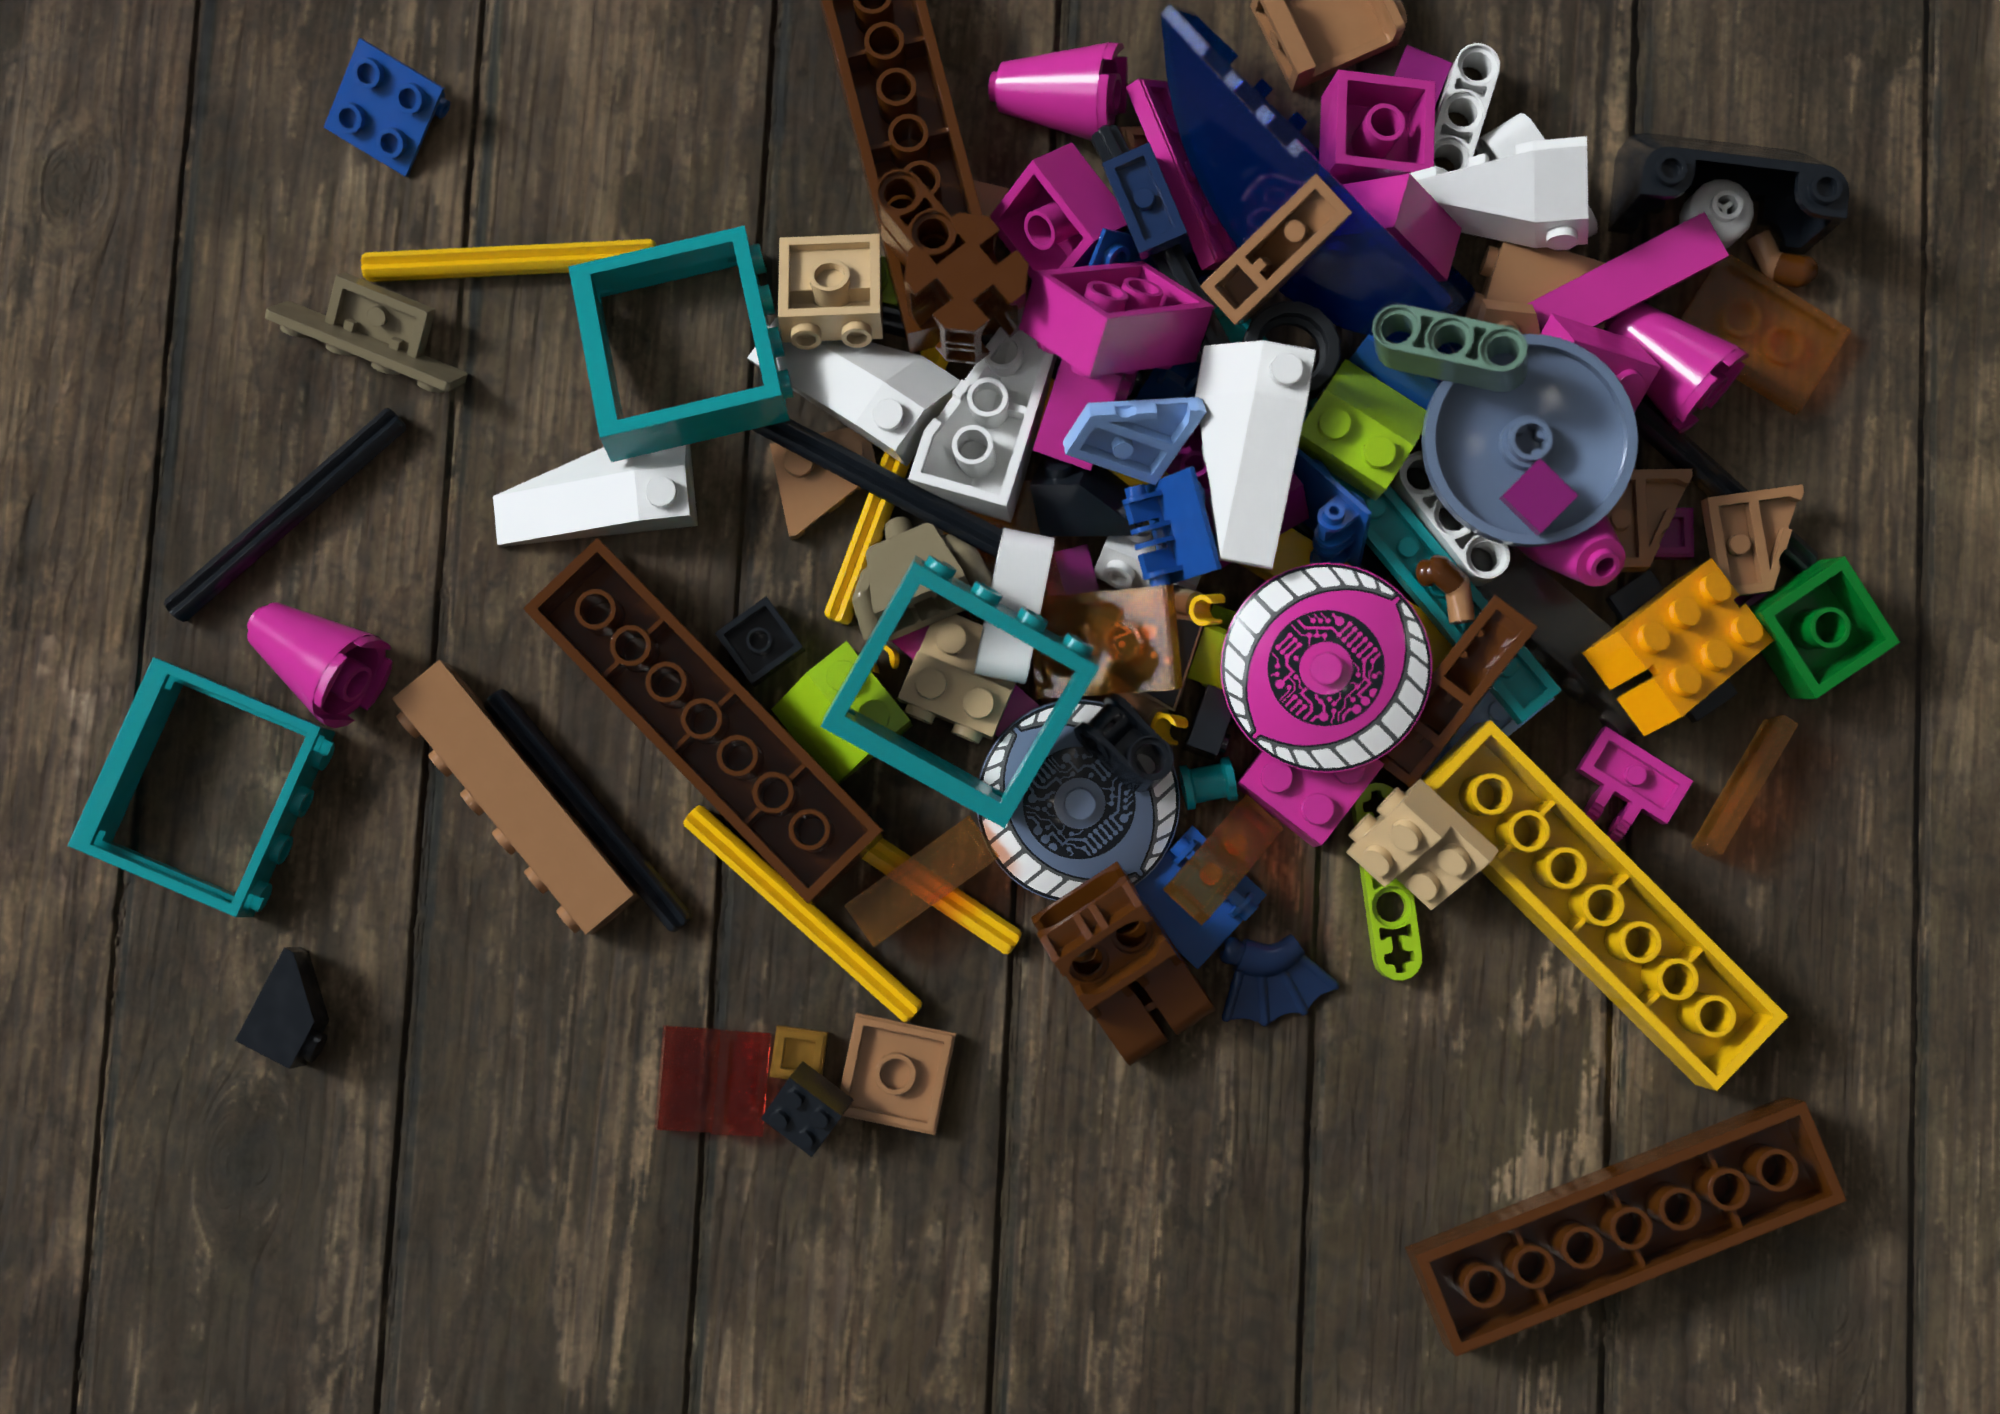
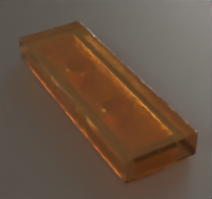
M1784 714L1763 720L1693 839L1691 848L1706 857L1723 855L1799 723Z
M1246 794L1163 890L1202 925L1212 916L1284 828Z
M969 815L844 906L872 946L876 947L1000 856Z

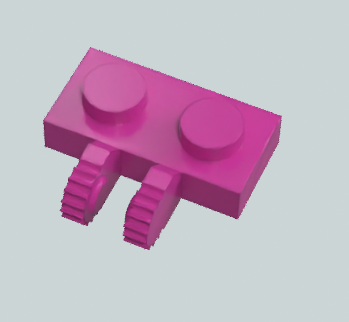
M1607 726L1599 730L1575 771L1599 785L1583 810L1593 822L1600 818L1612 795L1626 802L1625 806L1611 822L1607 832V836L1616 843L1626 835L1639 812L1644 813L1661 825L1668 824L1693 783V780Z

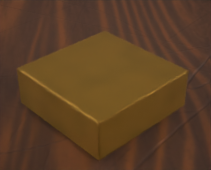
M777 1025L769 1077L788 1079L802 1061L823 1075L829 1032Z

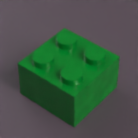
M1845 556L1818 560L1808 569L1800 572L1749 607L1774 640L1761 653L1791 699L1819 698L1900 643Z

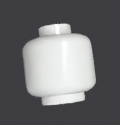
M1715 179L1702 184L1683 204L1679 214V225L1705 212L1726 249L1749 229L1754 216L1753 202L1749 193L1740 184L1728 179Z

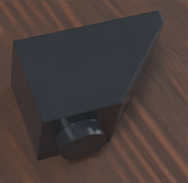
M1053 457L1042 458L1030 484L1040 535L1131 536L1130 530L1142 527L1143 522L1129 525L1122 500L1127 499L1124 489L1130 486L1108 469L1094 464L1091 471Z
M301 947L283 948L235 1039L236 1042L289 1069L305 1066L307 1062H314L327 1041V1035L323 1031L329 1022V1017L309 951Z

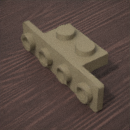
M346 272L335 276L326 315L291 301H284L266 309L265 319L279 324L282 332L298 338L311 337L326 343L325 347L327 350L338 355L359 356L371 361V366L382 373L390 375L403 374L416 379L417 385L424 390L433 393H446L466 382L467 372L424 355L435 308Z

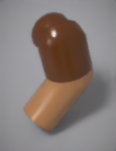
M1770 230L1761 232L1746 241L1763 277L1769 283L1800 288L1807 286L1818 274V264L1812 257L1780 252Z
M1432 555L1431 559L1419 561L1416 566L1417 580L1422 586L1431 587L1436 585L1445 593L1449 624L1457 625L1474 622L1475 612L1471 583L1467 574L1448 557L1443 555Z

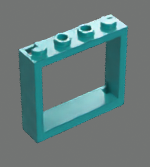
M745 225L568 266L599 438L611 462L790 421L785 399L794 397L788 369L779 371L776 358L785 356L784 347L778 326L769 328L767 316L776 314L769 284L760 286L758 274L767 272L760 243L750 245ZM738 266L764 386L624 418L601 297Z
M915 555L824 715L821 727L1005 828L1100 667L1098 659L1091 655L1094 648L1081 641L1080 637L1068 632L1063 639L1045 629L1049 622L1034 611L1021 607L1017 613L1001 604L1000 601L1003 595L988 585L975 581L971 587L954 577L957 570L949 563L941 562L931 555L928 556L926 561ZM920 584L1075 671L1004 793L850 708Z
M153 657L67 846L234 917L253 918L255 912L261 911L269 900L272 892V884L269 883V880L276 865L282 864L290 853L293 845V837L290 836V833L297 818H301L306 814L313 801L314 790L310 788L318 770H324L333 756L335 744L331 741L336 731L181 666ZM183 685L306 736L236 893L113 842Z

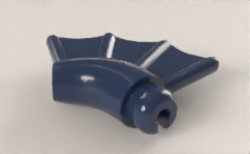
M1292 934L1272 944L1250 939L1240 941L1235 937H1229L1224 941V951H1220L1221 961L1224 964L1234 965L1233 968L1235 970L1222 1013V1020L1225 1022L1245 1018L1256 1021L1263 1027H1266L1270 1022L1284 1014L1300 1013L1305 1016L1309 1013L1308 1009L1320 995L1331 990H1338L1340 987L1339 982L1305 954V951Z

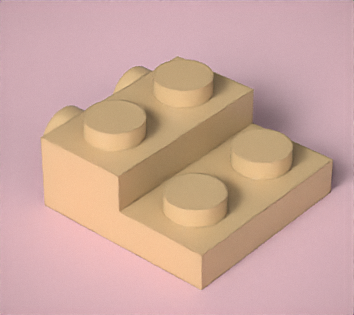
M880 234L779 238L778 320L782 343L791 342L799 349L810 350L818 347L821 341L842 340L849 347L860 348L870 344L872 339H883Z
M954 614L930 624L898 695V701L907 705L904 710L906 715L931 725L934 718L937 717L954 724L951 730L952 734L979 744L982 736L993 740L1016 682L974 674L983 625Z
M1419 779L1405 793L1398 787L1394 789L1376 809L1380 813L1377 818L1368 813L1359 821L1348 835L1354 842L1346 853L1383 887L1396 878L1430 910H1433L1491 863L1499 850L1425 782Z

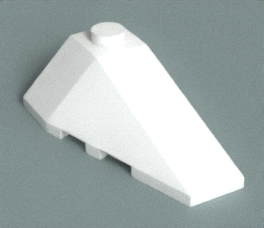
M1587 136L1522 143L1515 145V155L1489 161L1486 153L1469 157V165L1450 172L1444 168L1434 166L1410 173L1462 228L1461 233L1532 248L1548 247L1553 250H1567L1576 245L1588 244Z
M775 318L769 328L778 326L780 331L778 318ZM842 340L821 341L818 347L810 350L799 349L791 342L783 343L785 356L776 358L779 371L788 369L792 388L795 392L905 466H908L917 453L923 431L933 417H938L953 396L952 391L961 381L922 355L872 342L867 346L854 348L845 345ZM754 347L747 358L760 368L756 347Z
M999 327L986 345L990 354L973 367L965 380L961 379L952 391L953 396L937 418L933 417L923 431L908 477L909 482L964 510L1011 522L1026 476L1057 355L1041 350L1036 345L1037 341L1021 330L1009 338L1004 330Z
M1264 340L1206 345L1203 347L1195 397L1203 399L1207 412L1200 421V429L1203 441L1204 464L1206 463L1210 486V503L1219 560L1265 569L1273 568L1308 400L1316 350Z
M690 444L615 462L610 461L605 448L602 447L493 496L497 545L499 547L698 526Z

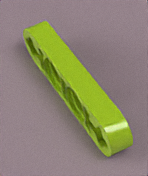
M1384 783L1369 784L1351 808L1354 827L1368 813L1374 817L1373 812H1364L1363 803L1371 800V792H1377L1379 800H1384L1394 789ZM1359 865L1372 960L1375 969L1381 976L1390 980L1403 981L1412 978L1422 965V949L1414 894L1396 878L1383 887ZM1386 892H1393L1399 895L1404 904V911L1401 917L1392 922L1382 919L1376 909L1379 897ZM1407 925L1408 936L1397 935L1400 950L1409 951L1410 961L1403 962L1402 971L1396 972L1395 966L1386 964L1384 960L1385 954L1393 951L1391 936H1386L1380 939L1379 929L1396 930Z

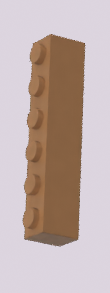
M439 659L392 698L401 710L396 715L401 725L416 739L422 735L433 748L428 754L433 764L446 777H449L451 774L456 776L465 787L460 792L465 803L478 816H481L484 812L497 826L492 831L497 842L510 855H513L516 851L529 865L524 870L527 878L542 894H545L548 890L562 905L556 910L557 914L574 933L582 930L585 935H595L640 897L484 708L483 702L452 665Z

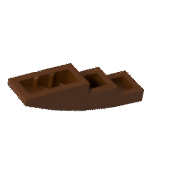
M1495 594L1433 672L1429 695L1418 721L1409 734L1395 748L1378 759L1384 763L1383 767L1409 788L1412 787L1451 741L1538 626Z

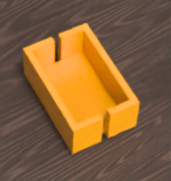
M1712 558L1674 580L1582 652L1609 690L1647 669L1651 672L1652 678L1626 691L1617 698V701L1644 736L1683 717L1774 641L1746 603L1740 607L1736 604L1734 599L1739 596V593Z

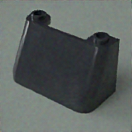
M1637 133L1627 139L1618 150L1615 158L1608 231L1633 234L1638 228L1640 219L1649 212L1660 213L1665 207V200L1675 199L1684 192L1694 193L1702 184L1715 179H1728L1736 182L1749 193L1752 201H1759L1757 225H1770L1777 231L1781 238L1780 252L1804 255L1847 219L1849 186L1844 175L1836 168L1795 150L1654 133Z

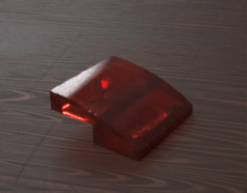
M663 1025L654 1128L669 1131L709 1132L713 1135L763 1137L764 1121L760 1118L765 1113L771 1033Z

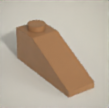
M1316 173L1200 287L1235 325L1243 324L1294 276L1353 212Z

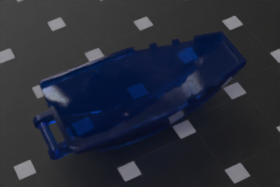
M1169 4L1161 13L1166 75L1181 142L1207 201L1238 248L1316 173L1353 212L1279 292L1292 301H1302L1319 308L1333 324L1343 329L1366 335L1371 334L1372 336L1373 321L1376 315L1385 307L1394 304L1407 305L1455 315L1471 300L1474 292H1476L1475 288L1453 265L1451 266L1448 280L1438 282L1319 162L1320 150L1300 132L1308 121L1298 111L1287 119L1266 99L1273 90L1271 85L1261 78L1253 87L1231 66V63L1239 55L1193 11ZM1397 331L1390 334L1386 340L1401 343L1406 341L1411 335L1403 331ZM1448 342L1440 346L1438 351L1443 354L1452 355L1458 353L1463 346L1456 342Z

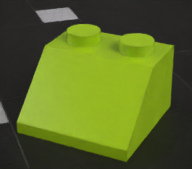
M1345 359L1302 424L1298 447L1311 459L1321 461L1331 473L1376 501L1388 488L1422 434L1424 417L1427 410Z
M847 641L806 672L771 709L793 738L838 784L842 783L874 757L821 727L824 715L858 657V654ZM870 671L850 708L902 735L913 726L911 720Z

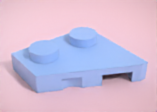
M1198 397L1088 403L1063 440L1065 455L1156 485L1207 413L1204 401Z

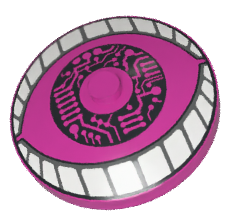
M1315 563L1299 566L1274 576L1263 583L1244 601L1235 614L1224 639L1220 665L1221 683L1225 700L1233 719L1246 737L1265 754L1285 765L1301 770L1322 773L1341 772L1367 765L1381 758L1395 748L1409 734L1418 721L1429 695L1432 679V655L1425 628L1418 614L1395 587L1381 577L1354 566L1337 563Z

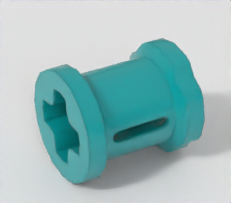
M1229 756L1221 757L1217 764L1189 769L1187 765L1178 766L1181 791L1187 810L1195 809L1197 803L1220 798H1227L1229 802L1238 800L1235 775Z

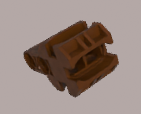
M895 169L885 173L878 181L876 187L881 234L886 245L905 267L904 283L908 315L919 328L932 318L935 319L940 329L941 341L935 345V348L946 361L977 364L990 354V351L981 341V334L991 320L994 319L1009 338L1020 331L1019 326L1027 302L1028 262L1017 250L1000 263L997 261L993 251V237L1000 233V229L989 216L958 212L951 217L914 173L904 169Z
M1118 861L1031 917L1033 924L1038 930L1039 940L1062 976L1067 977L1082 1005L1098 1021L1129 1066H1132L1169 1041L1161 1025L1151 1012L1156 1007L1176 1035L1181 1034L1216 1011L1207 993ZM1135 922L1121 933L1116 931L1128 923ZM1090 947L1096 948L1091 953L1084 955L1082 957H1078L1081 953H1083ZM1135 980L1143 987L1139 991L1132 984Z

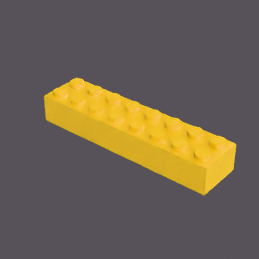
M1491 720L1475 723L1421 778L1423 782L1499 850L1491 863L1484 867L1481 872L1695 1085L1718 1091L1788 1017Z

